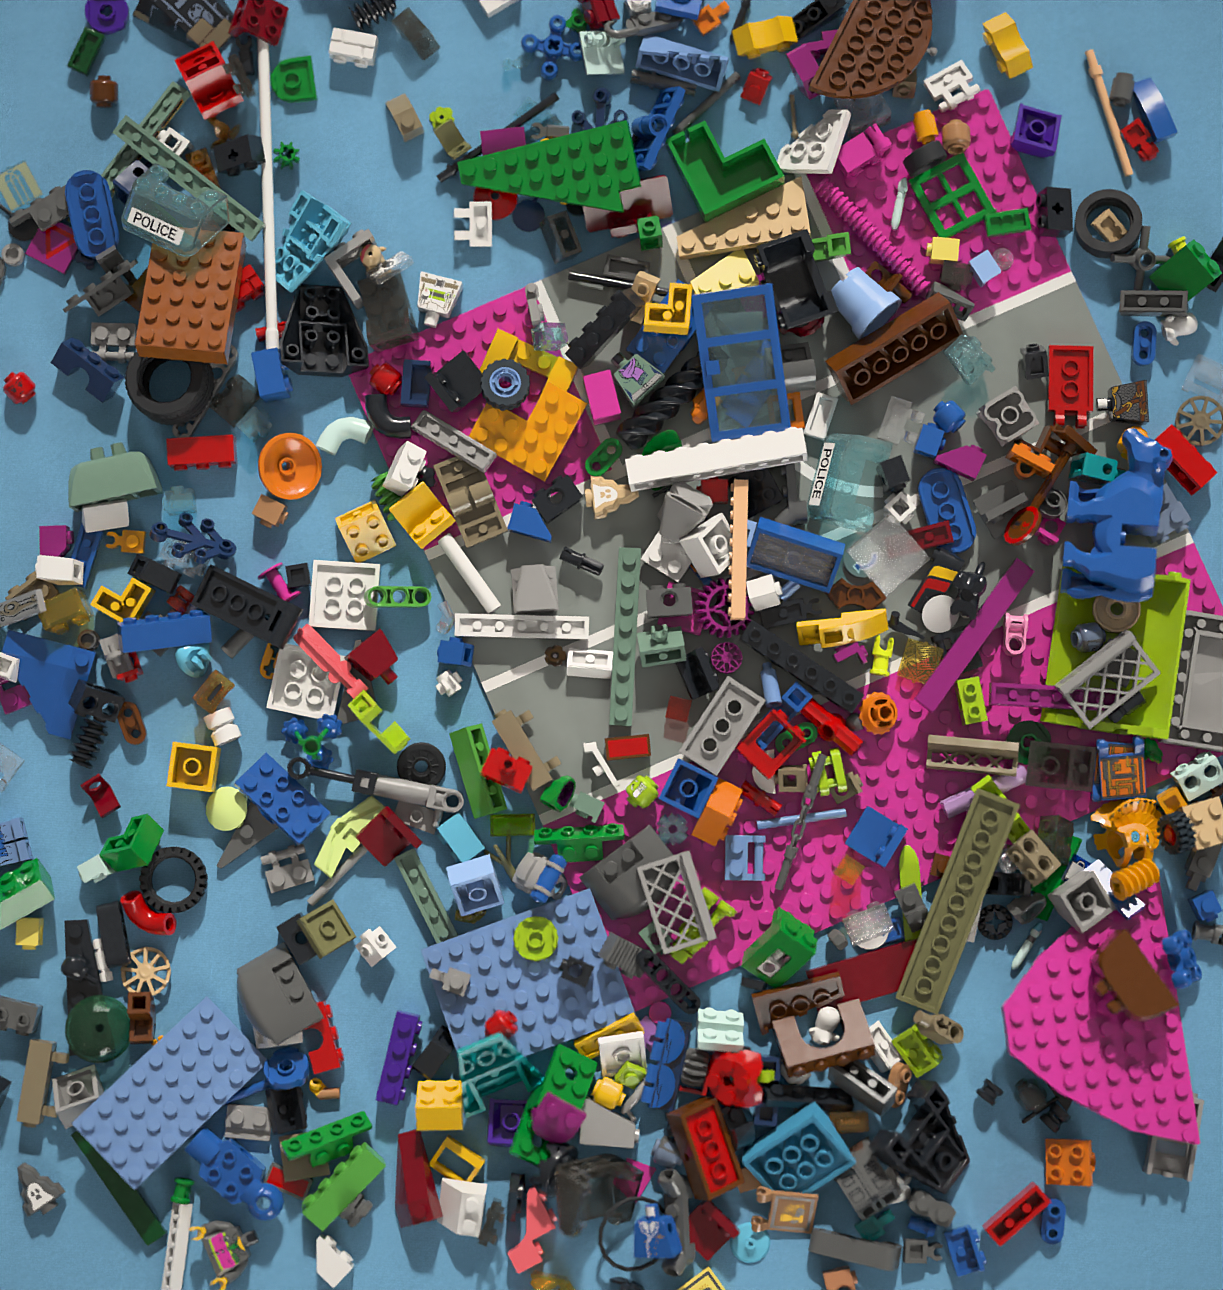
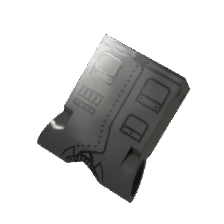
M869 1136L849 1149L856 1160V1164L833 1178L844 1191L862 1222L901 1198L877 1160V1157L868 1147L871 1143Z

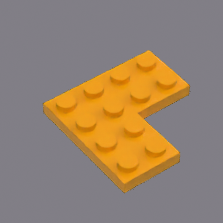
M548 382L528 420L509 410L501 411L498 408L495 409L492 405L486 403L469 437L494 451L499 457L545 482L588 403Z

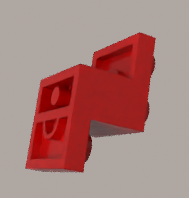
M214 41L174 60L204 120L215 117L220 112L233 108L244 101Z

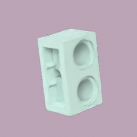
M1211 752L1200 753L1193 761L1179 765L1175 771L1170 773L1177 788L1188 802L1223 783V769L1217 757ZM1211 765V769L1204 773L1205 768ZM1192 776L1191 781L1185 784V780Z

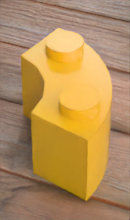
M1006 12L982 23L985 31L982 33L983 39L987 45H990L997 59L996 65L1000 73L1005 72L1008 78L1011 79L1033 68L1030 51L1024 44L1015 21Z
M776 16L765 21L746 23L732 31L738 56H747L748 59H754L759 57L760 54L778 50V52L787 51L791 48L790 45L798 42L792 17Z

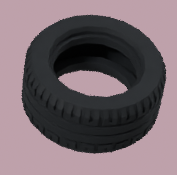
M137 352L131 357L125 372V388L135 407L152 421L165 425L184 424L199 416L198 414H201L202 410H205L206 406H208L213 395V386L215 385L210 363L180 360L187 363L191 371V380L187 391L180 398L171 402H159L152 399L149 391V380L153 371L160 364L172 359L139 357Z

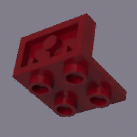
M238 0L228 34L237 37L243 32H248L272 46H276L282 33L288 7L275 0Z
M388 806L355 836L384 867L410 844L417 849L423 843Z
M703 1200L689 1214L690 1243H695V1250L706 1261H709L731 1237L734 1239L740 1233L739 1228L711 1200Z

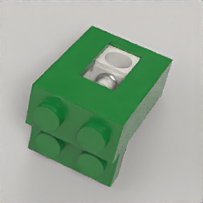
M778 907L773 912L771 926L744 951L741 966L773 988L780 987L816 954L818 940L814 937V930L809 925L796 919L790 912H786Z

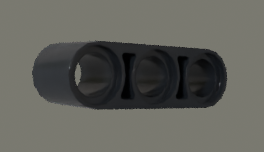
M120 901L96 905L104 957L108 969L131 964V952Z

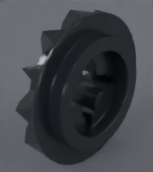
M990 904L980 911L977 927L984 937L991 940H999L1006 937L1012 930L1013 919L1010 911L1004 906ZM994 912L997 919L1004 920V922L997 925V932H995L993 925L986 924L989 920H993Z

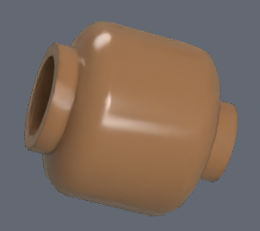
M959 119L951 120L942 128V146L951 154L965 152L971 144L970 127Z

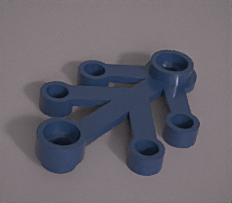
M598 88L593 93V100L597 104L595 128L605 125L606 106L612 101V95L606 88ZM600 93H604L602 99H598ZM577 110L573 112L571 119L576 125H580L584 130L594 128L586 120V116L582 111ZM617 110L614 113V119L609 124L620 122L618 120L620 114H624V118L620 121H628L627 113L623 110ZM578 115H582L580 121H576Z
M181 513L178 523L190 534L168 529V526L163 522H157L151 527L149 535L155 542H164L168 537L188 543L185 545L175 543L173 545L171 554L176 558H182L185 554L195 551L194 561L203 564L206 560L216 556L227 560L236 553V545L228 539H223L214 529V521L208 518L202 520L200 530L207 533L212 540L206 539L192 523L193 517L189 513ZM206 547V548H209L210 550H207V551H206V550L201 549V548Z

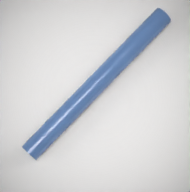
M846 809L807 813L805 823L847 817ZM800 815L757 821V828L759 830L794 825Z

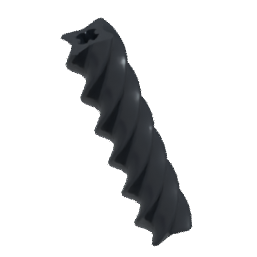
M720 346L708 347L710 361L719 360L720 372H722L727 366L728 359H731V357ZM699 351L696 357H692L684 363L680 372L668 378L664 387L653 392L649 401L640 405L634 411L631 418L624 420L619 425L616 434L631 450L642 448L647 442L648 435L659 432L663 427L664 420L671 419L678 414L680 404L689 403L694 398L696 389L704 388Z

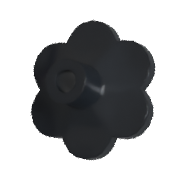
M424 465L422 471L416 475V478H418L416 486L424 482L428 487H433L435 485V479L433 478L435 475L434 470Z

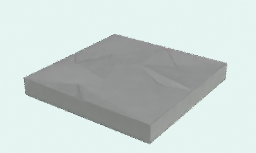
M1186 610L1168 740L1158 739V742L1223 753V616Z

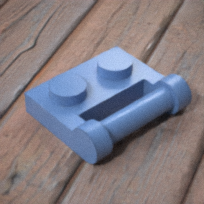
M725 836V880L765 881V874H763V842H766V836ZM748 842H754V874H748Z

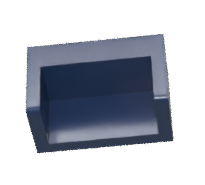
M404 359L400 401L402 407L429 409L430 384L424 377L432 370L431 361Z

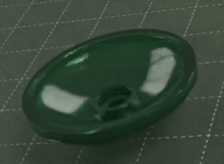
M105 995L87 997L72 1008L66 1019L65 1037L68 1046L75 1055L84 1061L91 1063L112 1061L122 1055L130 1044V1018L127 1014V1008L113 997ZM97 1024H102L104 1026V1031L100 1033L95 1030V1026Z

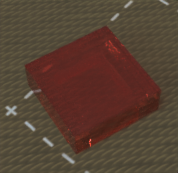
M670 696L665 718L687 723L692 701Z

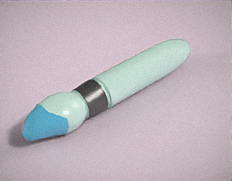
M1041 922L1031 929L1030 935L1026 938L1012 962V970L1019 968L1036 938L1040 936L1043 928Z

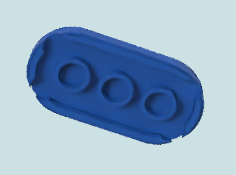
M92 170L76 172L69 178L65 186V199L74 241L78 250L83 255L96 259L97 255L111 246L117 247L119 242V231L110 188L107 181L100 174Z
M946 468L931 469L921 478L918 484V497L927 525L949 520L954 542L937 546V548L940 550L943 547L955 555L961 554L971 547L976 537V526L962 482L958 475Z

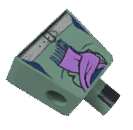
M619 352L611 359V362L618 368L613 374V379L632 408L664 381L665 375L638 354H635L628 360Z

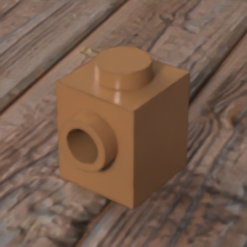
M261 494L252 512L255 517L260 519V524L270 529L272 525L277 528L280 524L283 525L289 515L286 512L288 508L285 505Z

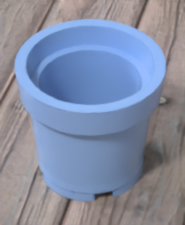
M856 267L846 274L848 278L844 281L840 280L832 288L831 292L838 311L851 325L852 332L860 340L885 325L896 313L902 300L893 292H887L863 270Z

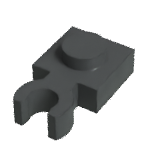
M903 1238L902 1261L904 1263H927V1257L940 1261L942 1256L934 1255V1250L936 1248H943V1245L939 1242H932L928 1245V1240Z

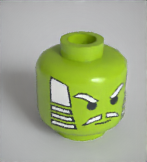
M638 775L626 787V792L629 795L626 799L635 808L638 805L642 808H647L659 796L657 790L659 786L648 775L645 777Z

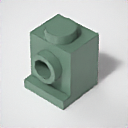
M580 791L579 795L574 794L569 806L577 809L575 814L588 819L589 815L592 816V822L596 823L605 802Z

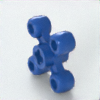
M555 15L550 19L549 29L551 33L546 39H538L533 34H527L521 40V47L526 53L539 51L545 55L546 61L541 67V75L547 81H552L557 77L558 67L556 62L560 57L567 56L575 62L584 59L581 43L566 44L562 41L561 35L565 31L566 20L560 15ZM560 23L561 26L557 27L554 24ZM532 42L533 45L529 46L526 43ZM550 45L553 47L557 46V51L555 49L550 50ZM579 50L581 53L575 54L574 51ZM551 69L553 72L547 73L546 70Z
M1188 930L1177 931L1172 936L1165 937L1162 940V948L1164 953L1167 954L1168 964L1172 971H1176L1172 974V983L1176 989L1190 987L1192 982L1202 979L1201 968L1197 964L1194 950L1190 947L1192 945V936Z

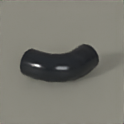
M385 394L365 396L368 420L378 432L391 438H411L410 416L397 417L392 415L388 410L387 395Z

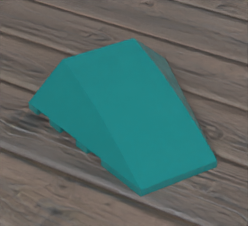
M501 1033L457 1050L465 1118L486 1110L483 1097L520 1081H523L528 1092L542 1085L544 1076Z

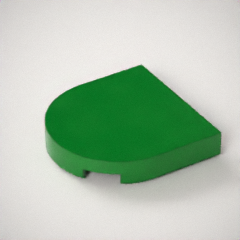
M311 55L288 58L279 62L270 76L271 87L275 95L288 103L317 100Z

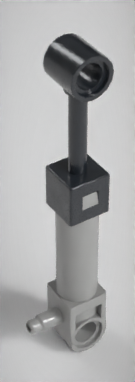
M295 757L287 765L288 774L294 779H302L313 775L353 784L351 789L353 792L381 796L435 809L432 826L437 828L442 821L443 811L455 813L464 804L463 795L459 791L450 788L422 784L361 769H356L355 775L311 766L310 762L304 757ZM302 762L305 765V771L302 774H296L293 770L294 763ZM449 795H456L459 798V804L456 807L447 805L446 799Z

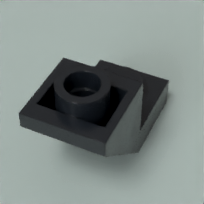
M139 554L136 555L127 573L170 594H173L182 574Z
M442 1025L438 1029L430 1043L421 1052L412 1066L415 1071L427 1080L434 1076L455 1047L448 1028Z

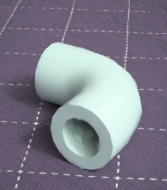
M355 417L337 419L325 428L316 443V447L329 454L336 455L339 446L346 439H355L366 444L372 435L374 427L370 422Z

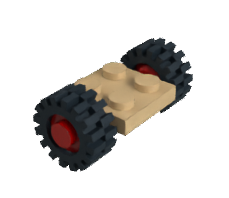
M1218 796L1181 807L1177 812L1163 815L1159 818L1160 821L1157 822L1159 826L1157 832L1160 833L1158 839L1162 840L1160 844L1162 847L1165 846L1164 850L1171 855H1177L1190 850L1195 852L1223 843V798L1220 799Z

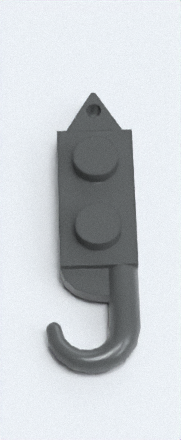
M653 11L630 16L626 21V29L613 30L610 26L615 21H608L604 26V31L608 36L616 39L636 35L640 37L676 29L678 24L686 18Z

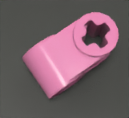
M1009 613L1004 614L1003 651L1008 656L1015 657L1025 649L1028 629L1027 614L1023 616L1009 615ZM1010 640H1015L1019 643L1018 651L1010 649Z

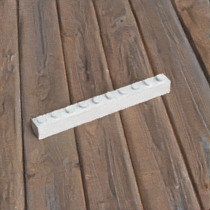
M173 1202L161 1290H181L193 1204Z

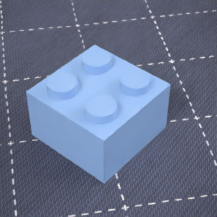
M490 855L446 867L450 886L461 917L505 904Z

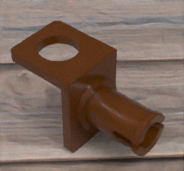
M877 261L872 262L865 273L871 278L872 271L878 269L882 273V278L876 283L887 292H893L905 304L913 293L899 283L903 275L900 273L891 274Z
M1052 425L1043 428L1035 446L1022 439L1014 440L1013 444L1019 445L1022 443L1029 446L1034 454H1041L1043 449H1046L1058 457L1064 446L1063 443L1051 438Z

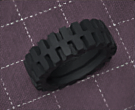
M174 846L162 848L154 852L152 860L148 865L141 868V875L139 876V886L143 892V897L155 909L166 913L184 912L195 906L204 896L208 884V875L202 860L194 852ZM165 859H183L194 871V889L188 897L181 901H166L158 896L153 888V872L157 865Z

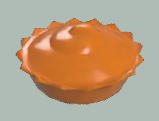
M873 692L867 695L866 699L862 700V706L859 708V718L862 720V726L866 727L867 732H872L874 735H883L895 726L898 716L897 707L889 695H885L883 692Z

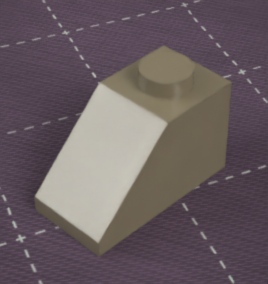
M405 93L385 102L404 142L424 133L423 126Z

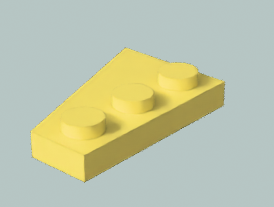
M744 250L732 252L690 281V284L692 285V294L755 286L759 285V280Z

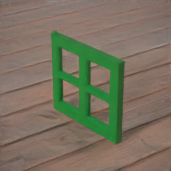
M964 153L957 154L908 180L938 237L950 238L984 220V214L997 212ZM960 165L969 183L952 191L943 173ZM937 176L947 195L930 203L921 184ZM974 191L983 210L967 218L957 199ZM952 203L961 222L945 230L935 211Z

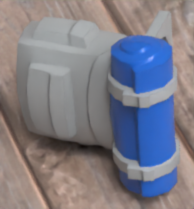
M528 852L519 863L512 881L515 883V887L530 894L537 903H546L549 897L558 900L568 886V881L561 876L568 863L560 855H552L548 859L537 852ZM561 882L559 891L555 893L554 886L556 883Z

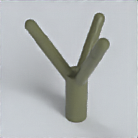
M507 830L506 858L496 844L493 847L499 857L487 850H484L483 853L490 855L491 859L501 864L512 881L516 870L511 863V831Z

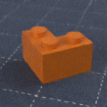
M719 778L691 835L713 846H716L719 839L724 840L729 830L726 825H732L737 815L733 811H738L743 801L740 798L743 789Z

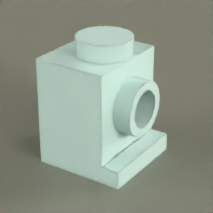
M100 854L77 866L79 876L84 883L91 880L97 883L108 875L116 873V871L99 856Z

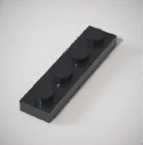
M764 1083L762 1088L765 1106L804 1109L815 1102L822 1110L852 1112L854 1108L852 1096L841 1088Z

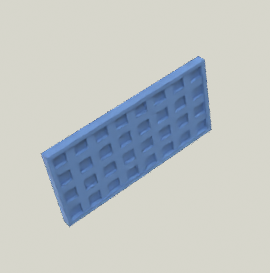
M206 996L74 1120L72 1125L135 1190L264 1066L267 1059Z

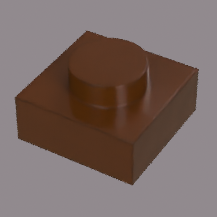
M934 853L929 874L942 878L950 856Z

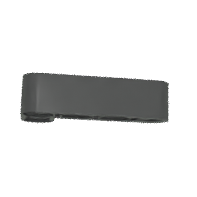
M812 1228L808 1251L882 1270L894 1271L899 1266L902 1245L888 1241L876 1242L822 1228Z

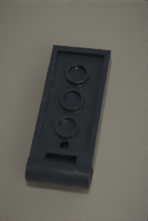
M211 564L191 602L192 605L282 650L303 609Z

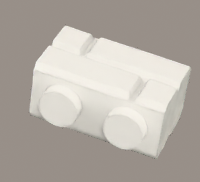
M333 28L329 48L330 58H333V61L339 64H346V61L354 62L356 66L361 68H367L368 65L374 66L378 37L377 35Z

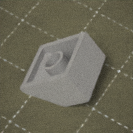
M1094 870L1078 872L1048 894L1058 914L1080 933H1084L1116 909Z
M95 1064L52 1079L55 1111L65 1129L73 1127L72 1122L104 1093Z

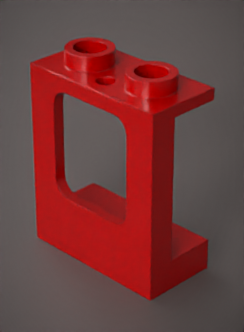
M772 709L735 747L768 780L799 746L807 741L803 737L805 733L797 725L792 727L787 722L789 717L780 709L778 711ZM773 721H778L793 736V739L777 757L771 758L756 744V739Z

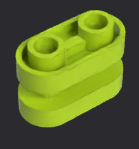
M838 747L829 749L830 756H827L817 786V793L820 792V796L830 795L829 788L836 786L838 793L848 791ZM821 751L812 752V757L808 758L811 771L814 770L818 754H822ZM832 765L835 778L827 779L825 766Z

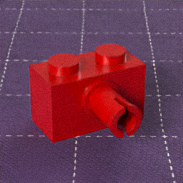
M498 747L497 750L492 748L480 772V776L522 794L533 770V766L530 765L531 762L522 757L515 759L509 756L510 752Z

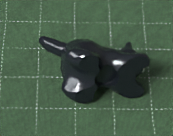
M981 562L976 567L975 572L960 571L955 575L953 583L958 588V594L950 607L952 615L960 613L962 617L972 620L977 617L980 596L985 592L987 586L986 577L983 575L985 570L984 562Z

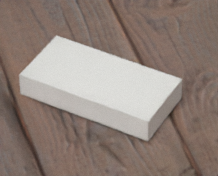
M817 392L803 433L804 435L821 441L825 440L838 398Z

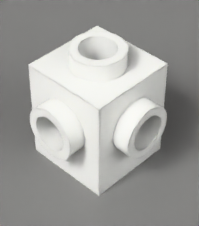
M901 491L897 496L892 493L884 501L886 505L883 508L885 512L883 515L891 524L894 522L896 525L901 522L906 524L915 516L912 513L916 509L915 501L907 493L904 494ZM896 506L901 507V508H902V512H901L900 514H898V513L894 510V507H896Z
M380 926L373 932L371 929L364 932L360 936L362 941L355 946L371 967L396 948Z

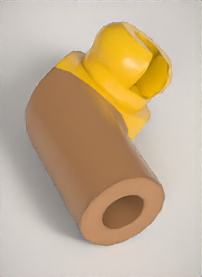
M319 1078L310 1080L309 1089L318 1099H340V1087L327 1088Z

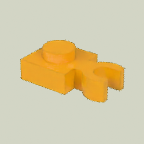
M123 530L122 536L115 532H107V536L115 538L113 544H106L107 548L116 549L118 546H121L122 553L144 554L145 531Z

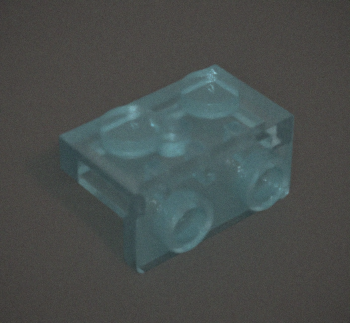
M961 334L943 353L963 381L968 385H972L986 370L993 372L995 367L991 363L992 358L983 352L980 347L981 343L976 337Z

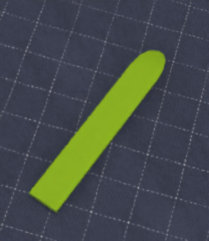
M905 845L899 858L900 887L903 888L915 883L922 898L918 857L910 845ZM903 914L905 941L918 938L922 929L912 933Z

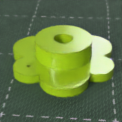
M439 106L429 115V119L433 122V128L435 129L449 119H452L453 122L455 121L454 117H452V109L449 107L443 109Z

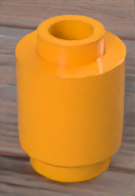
M922 110L913 114L914 119L912 121L917 141L922 142L923 145L935 141L939 134L935 117L931 114V110Z

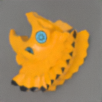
M1144 798L1129 799L1128 801L1119 799L1103 804L1100 808L1096 809L1094 814L1090 815L1091 821L1099 822L1101 827L1107 829L1104 834L1093 835L1097 850L1106 849L1118 868L1127 867L1132 853L1138 861L1141 859L1152 861L1154 849L1159 845L1157 837L1160 833L1157 832V828H1159L1157 822L1160 821V817L1166 815L1165 812L1158 811L1160 805L1156 804L1157 801ZM1124 847L1123 857L1118 854V850Z

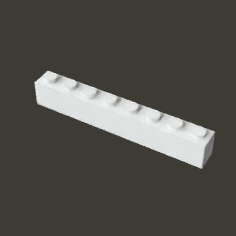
M790 427L782 432L767 431L759 436L745 435L737 440L723 439L714 444L700 443L692 448L678 447L674 451L669 452L656 451L652 455L647 456L634 455L630 459H625L630 489L631 492L673 485L674 482L696 481L808 461L803 429Z

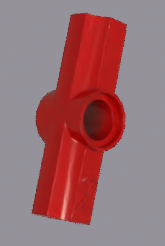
M813 698L800 711L801 714L818 727V734L825 741L833 740L850 756H853L864 743L846 727V721L840 714H831Z

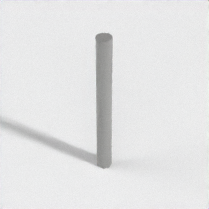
M361 845L334 872L332 879L328 878L307 902L314 907L368 850Z

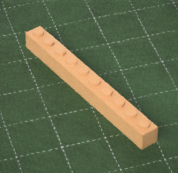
M734 479V482L731 483L733 497L730 498V506H733V511H730V519H733V523L730 525L732 538L729 541V547H732V552H729V561H732V566H729L731 580H729L728 587L731 588V594H728V602H731V608L728 607V616H730V620H745L748 480Z

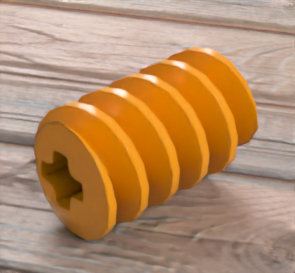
M1141 859L1139 862H1135L1111 874L1109 879L1110 889L1118 900L1123 901L1133 894L1144 891L1147 887H1152L1154 883H1159L1160 873L1153 861Z

